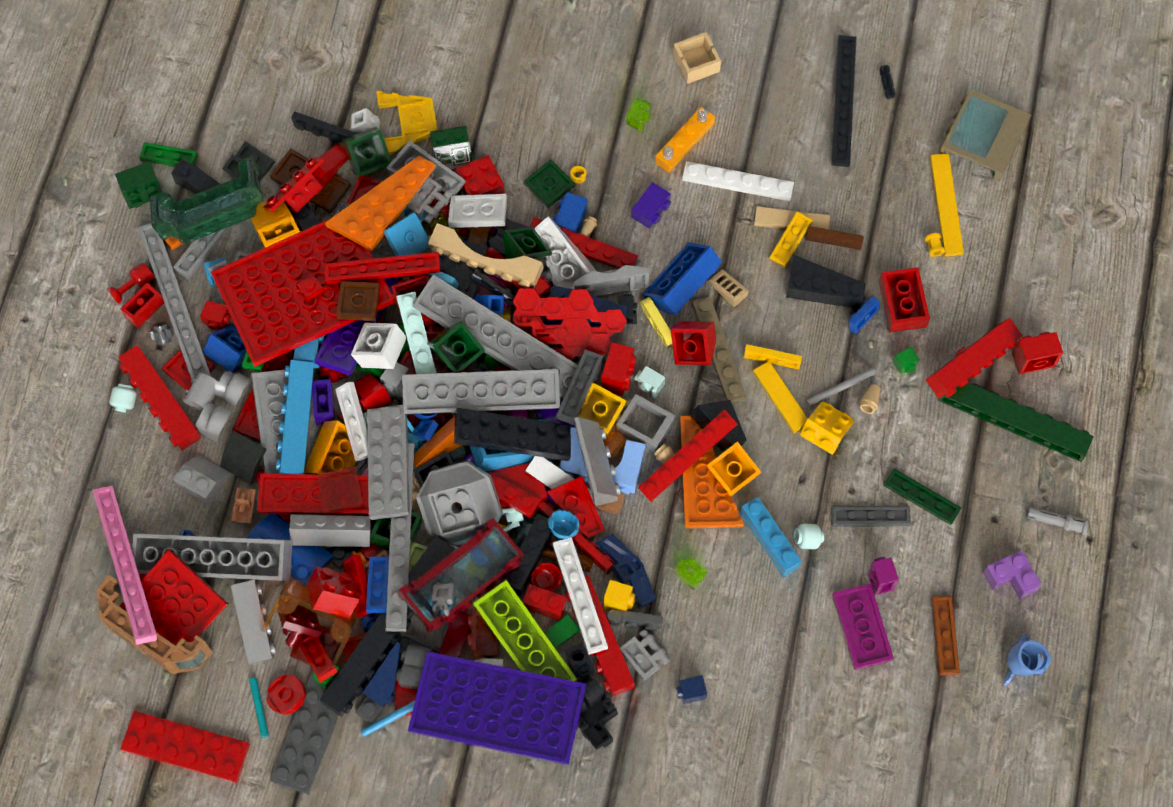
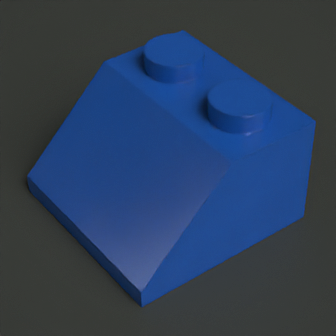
M230 325L210 334L203 353L208 355L211 360L223 366L225 370L234 373L242 369L246 348L237 328L234 325Z

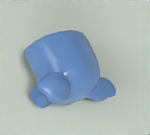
M1030 634L1022 636L1018 643L1011 647L1007 657L1010 671L1005 676L1004 686L1008 685L1015 674L1020 676L1040 675L1051 664V656L1045 646L1037 641L1027 640L1030 638ZM1039 653H1041V654L1043 655L1044 660H1042V659L1040 658V654H1039Z

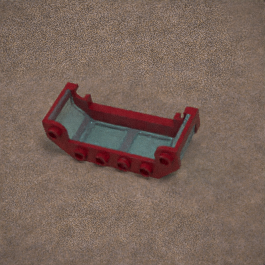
M494 518L489 520L485 524L486 527L481 531L479 530L474 537L416 581L413 580L410 585L405 584L398 590L397 595L402 601L404 600L424 624L427 632L431 630L436 631L446 621L448 623L452 622L457 618V613L460 610L466 611L473 605V600L477 597L479 599L489 592L487 589L493 585L497 587L504 581L503 577L511 569L514 570L521 565L524 554ZM454 584L453 604L448 605L450 611L448 616H445L444 610H440L438 616L435 617L431 601L433 585Z

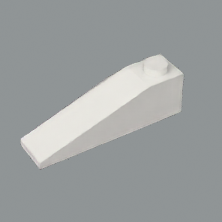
M550 216L535 227V231L552 252L551 256H546V263L550 268L552 281L555 286L574 289V282L592 271H596L589 260Z

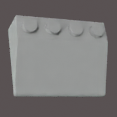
M580 417L574 418L576 434L595 506L618 501L617 495L621 493L618 483L614 484L613 476H616L613 464L609 465L608 458L611 457L609 447L604 446L603 439H606L604 428H600L598 422Z

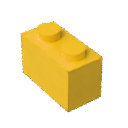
M610 580L604 597V609L608 611H632L635 602L633 587Z

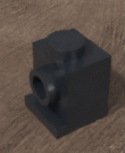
M631 294L618 296V304L628 307L626 324H637V303H633L634 296Z

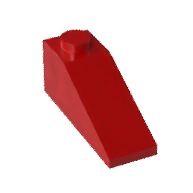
M338 144L319 157L323 158L324 162L312 173L323 188L348 161L345 149Z

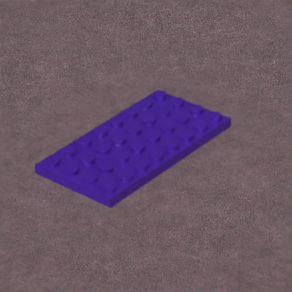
M427 652L408 732L569 765L587 685L585 683Z

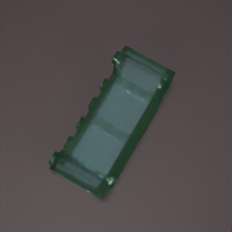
M249 156L239 161L238 170L242 176L177 202L166 192H159L150 196L151 224L159 237L162 239H168V237L177 238L180 243L187 244L253 218L259 202L263 199L259 180L260 168L253 157Z

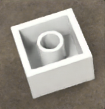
M364 323L351 355L362 368L394 369L407 337L397 324Z

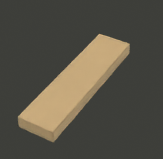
M757 206L754 226L786 230L797 211ZM800 212L813 219L811 227L829 230L830 215Z

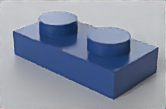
M872 296L862 304L861 309L857 313H853L850 316L849 330L856 335L880 310L879 299Z

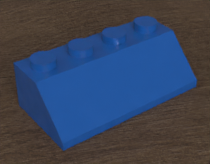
M688 242L645 290L642 296L645 299L650 297L655 306L664 313L676 315L682 310L686 302L693 298L694 293L705 284L710 275L716 272L722 261L711 246Z
M269 514L254 526L246 539L290 541V524L276 514ZM292 545L291 577L306 587L315 567L327 568L334 556L321 546Z

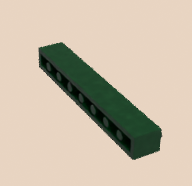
M967 383L961 388L957 386L955 388L957 391L949 397L944 395L938 400L1079 462H1082L1086 457L1094 437L1086 430H1078L1071 427L1067 422H1060L1048 414L1038 413L1032 407H1024L1017 404L1013 399L1003 398L998 393L982 389L980 385L975 383Z

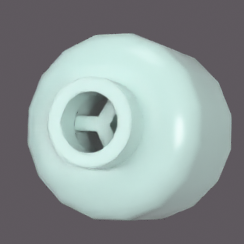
M118 384V387L112 388L109 403L115 407L114 411L126 413L127 409L131 410L134 408L137 393L133 390L132 386Z
M803 523L794 531V542L801 549H817L824 541V532L821 531L817 524Z

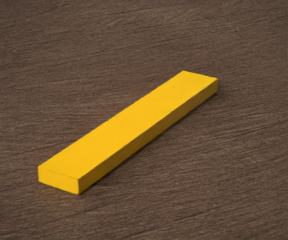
M949 154L930 155L942 244L945 249L944 257L963 256L964 250Z

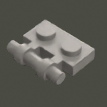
M428 177L406 208L415 212L419 217L425 211L428 214L424 220L430 224L433 219L439 216V211L443 206H447L452 193L446 190L443 195L439 192L443 189L442 186ZM434 199L438 200L433 208L429 206Z
M646 629L640 632V636L643 638L641 642L634 636L620 647L622 655L643 681L660 669L656 663L657 660H661L664 665L670 661L665 649L660 648L655 642L656 638L649 634ZM649 646L655 654L650 656L645 647Z

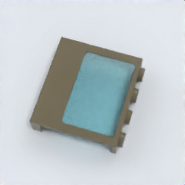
M970 89L968 95L964 94L961 100V109L957 108L953 116L955 119L954 123L950 122L946 133H948L947 137H943L939 144L941 148L940 154H944L945 150L996 171L993 179L1000 181L1023 135L1031 114Z

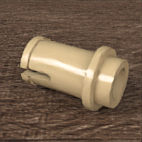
M587 216L583 220L584 224L579 234L590 237L593 229L597 227V220Z

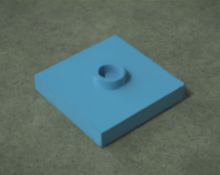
M415 212L410 213L383 231L396 256L419 254L429 248V238Z

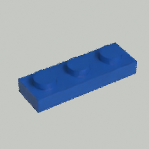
M370 557L367 613L387 612L389 557Z

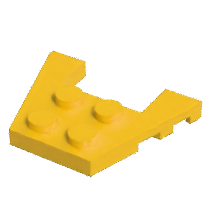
M376 91L379 109L398 106L402 136L384 138L389 156L401 151L409 140L416 144L431 137V131H437L432 98L414 95L401 96L398 93L386 94L383 91Z

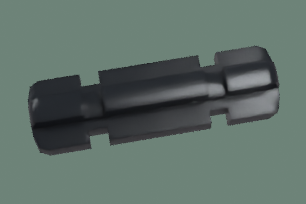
M882 65L879 71L882 76L881 80L885 90V97L893 99L896 93L893 88L894 84L890 67Z

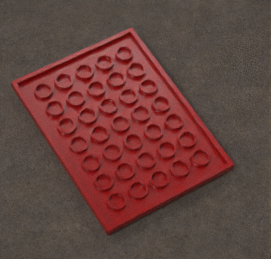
M328 220L211 272L254 367L357 321L337 319L336 314L341 283L326 284L324 264L374 259L370 250L327 228L325 222ZM313 274L324 291L308 301L296 284ZM384 278L354 281L380 284L377 311L395 303Z

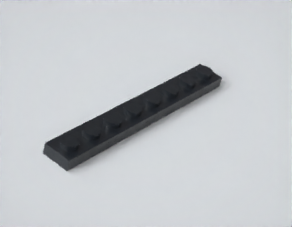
M838 36L831 166L850 167L857 40L855 36Z

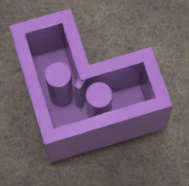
M1022 550L987 566L983 572L992 590L1010 582L1019 599L1036 592L1042 585Z

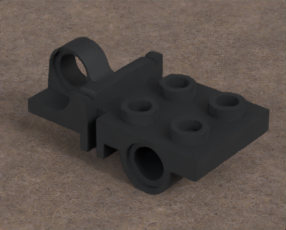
M587 674L575 681L587 685L578 728L581 729L582 735L585 739H588L597 751L602 746L605 748L613 742V737L604 727V724L617 716L618 712L615 705L611 704L610 699L606 697L599 683Z

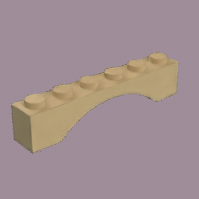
M438 223L428 242L431 251L439 252L440 256L444 254L455 262H466V265L474 269L477 267L482 268L484 272L490 275H501L502 279L509 282L512 280L517 281L519 285L525 288L536 287L544 268L541 261L525 255L505 260L482 256L467 247L454 229Z

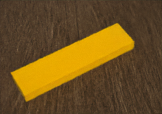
M770 361L754 369L753 374L793 434L803 429L808 418Z

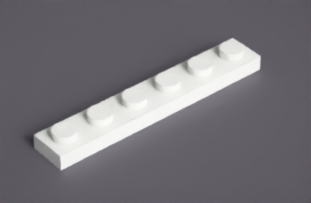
M686 161L682 181L785 201L791 200L794 182L688 161Z
M572 537L554 542L553 548L588 655L606 650L608 646Z

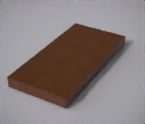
M290 148L271 173L270 179L280 185L289 182L293 178V174L305 166L308 158ZM335 174L321 192L315 195L309 202L331 214L350 189L351 183Z

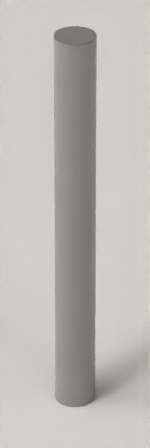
M872 367L807 399L806 403L810 407L875 375L876 372Z

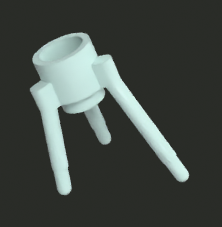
M512 508L502 509L503 514H506L507 521L512 522V524L503 528L505 532L520 526L519 522L524 521L523 514ZM496 532L488 538L494 539L500 536V533Z

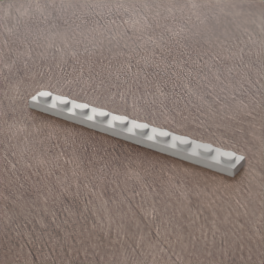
M153 222L138 227L191 379H196L199 373L211 377L157 223Z
M408 443L410 515L391 517L386 631L406 632L407 602L405 600L402 601L397 594L398 590L405 584L408 585L414 468V444Z

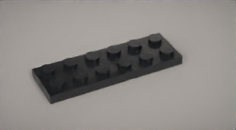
M456 408L454 444L569 461L571 458V426Z

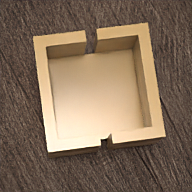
M707 32L673 44V57L678 67L681 68V73L687 84L720 72L721 59L715 48H713Z

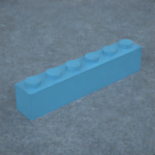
M290 360L289 366H285L284 377L288 378L287 384L283 385L282 393L283 396H286L285 403L282 402L281 414H284V420L280 421L279 433H282V440H278L277 445L280 459H276L275 470L279 471L278 474H304L314 362Z

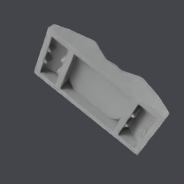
M624 265L618 270H609L603 273L592 271L574 282V289H587L590 295L595 297L647 289L649 270L639 266Z

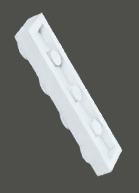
M347 382L335 390L355 461H362L368 458V431L354 382Z

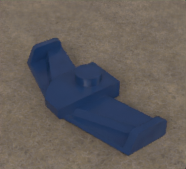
M613 533L595 543L617 563L611 570L620 583L625 584L629 582L633 587V593L635 594L639 609L656 599L643 563Z

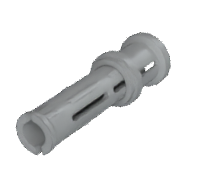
M1031 506L1027 515V519L1063 527L1065 531L1080 532L1084 536L1089 524L1088 518L1084 520L1073 517L1072 514H1067V516Z

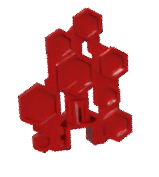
M520 288L513 300L517 308L513 314V322L516 327L532 326V337L543 344H561L563 348L551 349L569 360L575 359L576 356H583L585 349L602 356H607L612 344L610 337L614 333L622 331L627 319L620 309L598 312L593 304L594 300L587 289H573L569 297L541 298L535 288ZM540 316H546L548 320H564L560 325H545ZM587 319H590L592 322H600L601 326L591 327Z

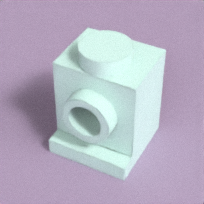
M646 366L643 371L639 370L634 380L638 382L641 390L647 393L651 392L652 398L655 399L665 385L666 377Z

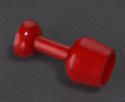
M144 262L130 270L131 279L117 289L115 287L107 289L118 304L122 301L121 295L134 285L142 288L146 283L149 284L155 278Z

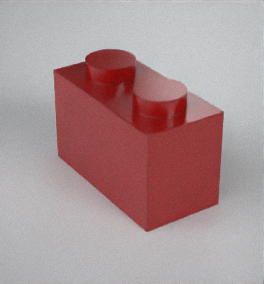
M146 283L120 310L124 317L139 329L165 302L161 294Z
M370 373L354 382L359 403L364 410L382 408L392 401L384 386Z
M529 584L522 603L528 611L559 621L562 619L565 611L567 597Z

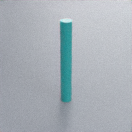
M251 678L249 683L261 738H266L269 736L259 686L257 678Z

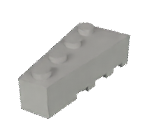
M251 580L231 585L248 664L274 659L273 654H276L274 642L270 641L269 634H272L270 623L266 622L267 608L265 603L262 602L261 595H263L261 583Z

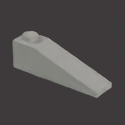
M410 140L387 167V170L394 174L413 159L421 156L435 163V169L429 177L442 186L443 189L440 192L445 193L448 190L455 196L466 183V180Z

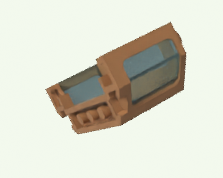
M108 575L96 590L99 604V619L105 626L171 674L201 669L213 652L206 642L197 635L193 642H186L182 638L175 646L156 633L157 640L136 645L128 614L119 607L124 600L118 581Z

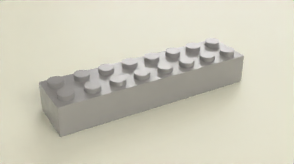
M133 534L132 554L138 574H148L168 550H172L200 577L290 581L292 541Z

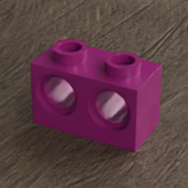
M879 557L872 562L867 574L874 595L894 591L899 578L892 557L887 559Z

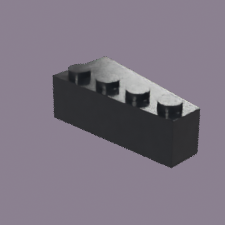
M793 255L786 298L861 309L866 283Z

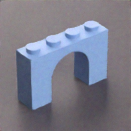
M571 427V458L569 461L561 460L559 469L574 479L582 476L585 484L589 485L576 428ZM626 441L622 460L614 468L616 476H613L614 484L618 483L621 493H635L646 444Z

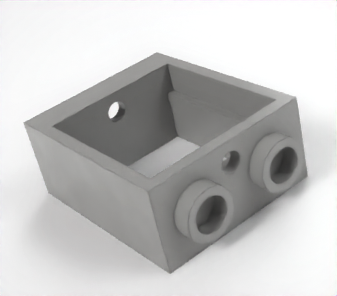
M635 394L633 399L629 398L625 405L626 410L623 415L619 414L615 422L617 424L616 432L634 442L646 444L645 448L655 453L675 424L676 416ZM636 405L664 419L653 439L625 425Z

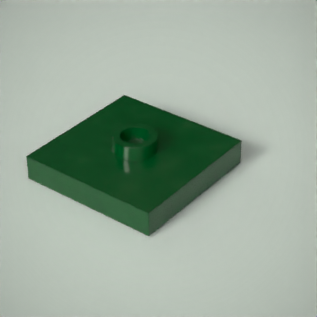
M551 159L523 181L524 185L547 208L575 187V182Z

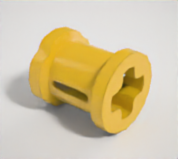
M932 233L924 238L929 247L928 253L930 257L940 256L945 253V249L940 241V233Z

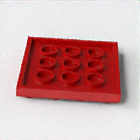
M168 550L141 581L155 632L175 646L182 638L186 642H193L196 635L200 637L229 604L172 550ZM123 601L119 607L126 611Z

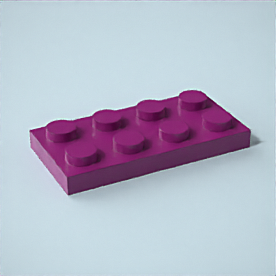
M867 584L834 592L832 597L854 670L893 661L894 657L872 585Z

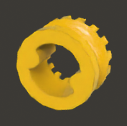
M574 166L570 171V178L576 184L583 183L586 179V169L582 166ZM576 172L582 173L580 178L574 176Z

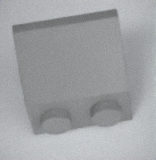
M197 455L183 464L173 481L177 488L210 506L231 473Z

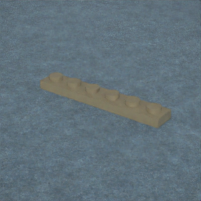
M711 297L692 301L698 321L714 322L716 344L712 362L726 400H731V403L746 400L743 385Z

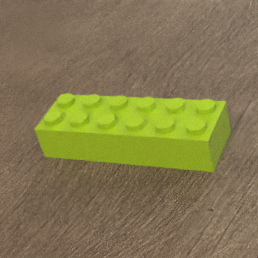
M507 580L473 603L519 670L570 681L577 680Z

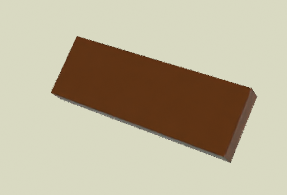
M810 226L808 227L806 240L861 250L864 236Z

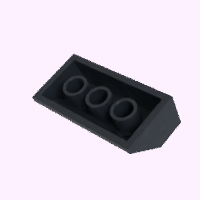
M534 513L531 519L523 515L524 521H520V526L512 528L508 535L524 555L521 565L514 570L511 569L503 578L504 581L507 580L514 592L519 596H522L532 571L537 567L547 547V543L553 535L548 526L549 518L538 513ZM506 541L501 549L499 558L504 566L517 555ZM493 566L486 578L487 581L498 574Z

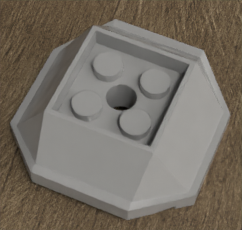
M469 460L432 470L416 497L428 535L437 536L453 546L466 543L479 530L481 531L486 527L485 524L492 518L499 522L503 514L491 475L475 466ZM455 502L460 503L463 509H457L455 507Z

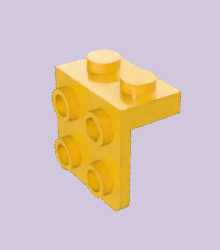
M821 402L807 419L800 436L833 455L842 438L853 425L854 419L834 408L831 404Z

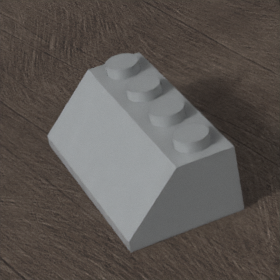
M291 514L290 541H292L293 546L370 547L371 519L369 516Z

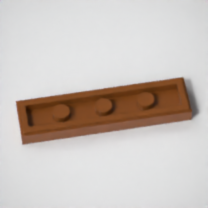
M932 596L931 603L939 676L959 675L960 668L952 596Z

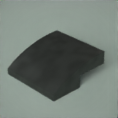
M245 141L236 155L232 154L222 169L252 189L269 172L275 161Z
M233 431L224 450L220 467L253 484L261 469L258 465L267 449Z

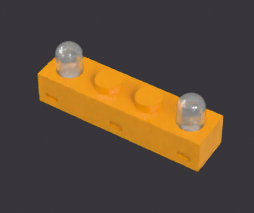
M700 107L655 156V163L670 173L715 124V116L703 107Z

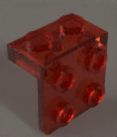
M472 608V614L468 615V624L470 631H472V633H468L470 651H473L475 657L499 656V640L482 616H478L477 608Z

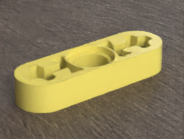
M648 297L640 301L643 312L662 343L666 347L671 345V330L651 298Z

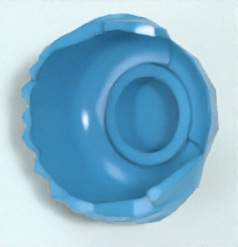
M559 509L554 511L549 517L548 526L553 535L566 539L574 537L578 533L579 520L570 511L566 512Z

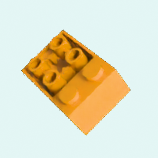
M266 201L246 209L264 248L300 232L284 201L273 212L263 208L267 204Z

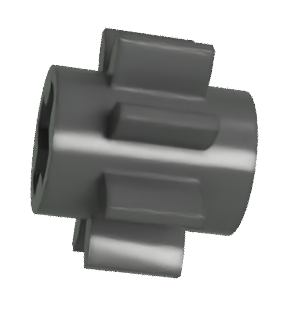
M157 322L153 324V328L149 331L151 340H155L157 344L169 343L171 341L170 338L174 335L173 326H168L167 322Z

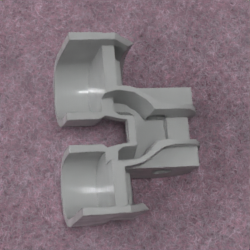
M225 371L219 381L206 374L199 373L196 379L191 380L193 384L189 391H185L186 396L183 402L202 411L195 428L202 435L215 442H218L220 433L227 419L232 415V411L222 406H216L212 401L217 396L237 406L243 390L249 386L250 378L240 373L234 374L231 371Z

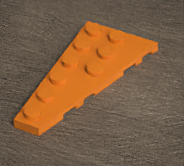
M421 156L416 157L325 222V226L373 251L384 237L383 231L393 225L435 169V163Z
M680 416L681 448L702 430L691 416ZM713 447L682 474L685 528L744 527L732 496L728 494L707 466L716 459Z

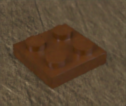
M341 281L336 314L337 319L376 321L380 284Z

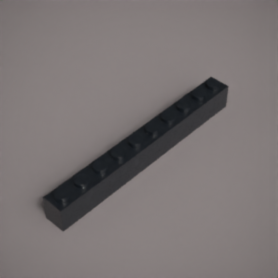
M435 536L410 571L408 585L413 580L419 579L456 549ZM445 574L439 576L420 591V596L423 600L429 598L433 592V585L437 581L441 582ZM410 597V599L421 611L422 606L419 604V602L414 597ZM408 603L406 630L412 622L410 619L416 614ZM386 613L379 615L320 698L322 705L340 717L350 712L354 705L352 702L356 696L360 697L362 695L366 682L368 680L371 681L377 672L376 668L378 665L382 664L388 656L387 652L389 649L394 647L396 642L400 640L399 635L402 631H386Z

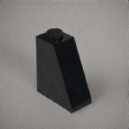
M731 400L698 405L690 413L691 418L701 429L705 428L724 410L736 421L738 425L716 444L722 452H725L736 442H739L742 446L747 441Z

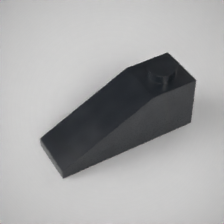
M183 159L179 161L171 173L175 184L218 206H221L231 194L229 189Z

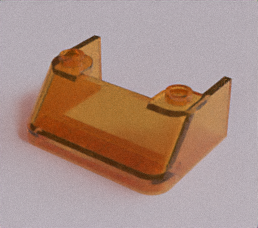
M294 579L287 581L261 631L265 632L275 611L282 614H290L298 604L334 622L330 634L335 641L340 643L332 658V662L335 665L357 620L355 610L350 618L314 610L306 584Z

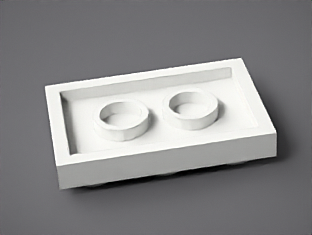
M507 194L451 196L449 228L505 226Z

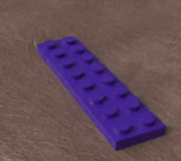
M403 276L384 278L391 294H393L391 286L401 281ZM386 307L377 311L376 321L357 320L328 333L314 359L315 364L351 375L357 364L351 353L364 323H378Z

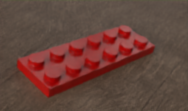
M260 474L257 512L259 514L369 516L368 476Z
M134 711L120 750L238 783L250 743Z

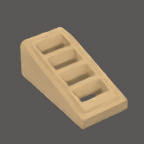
M723 269L709 280V283L733 307L737 306L748 296V290ZM722 276L725 278L720 283L716 282ZM728 281L729 284L723 288L722 285ZM732 286L733 289L728 292L727 290Z

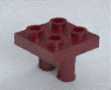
M279 600L276 607L283 628L282 632L287 636L285 640L287 646L295 648L302 634L319 639L322 630L316 610L309 606L296 605L292 601Z

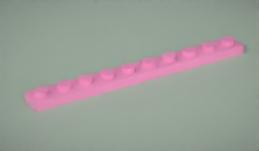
M113 486L93 489L94 499L136 645L157 640V635Z

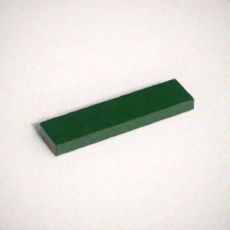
M896 469L892 470L883 485L949 525H952L961 510L960 506Z

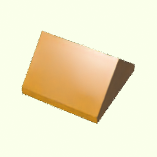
M736 442L707 465L730 496L748 485L762 473L739 442Z

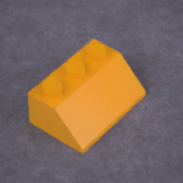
M338 420L324 421L305 466L304 474L351 475L357 461H355L344 424Z

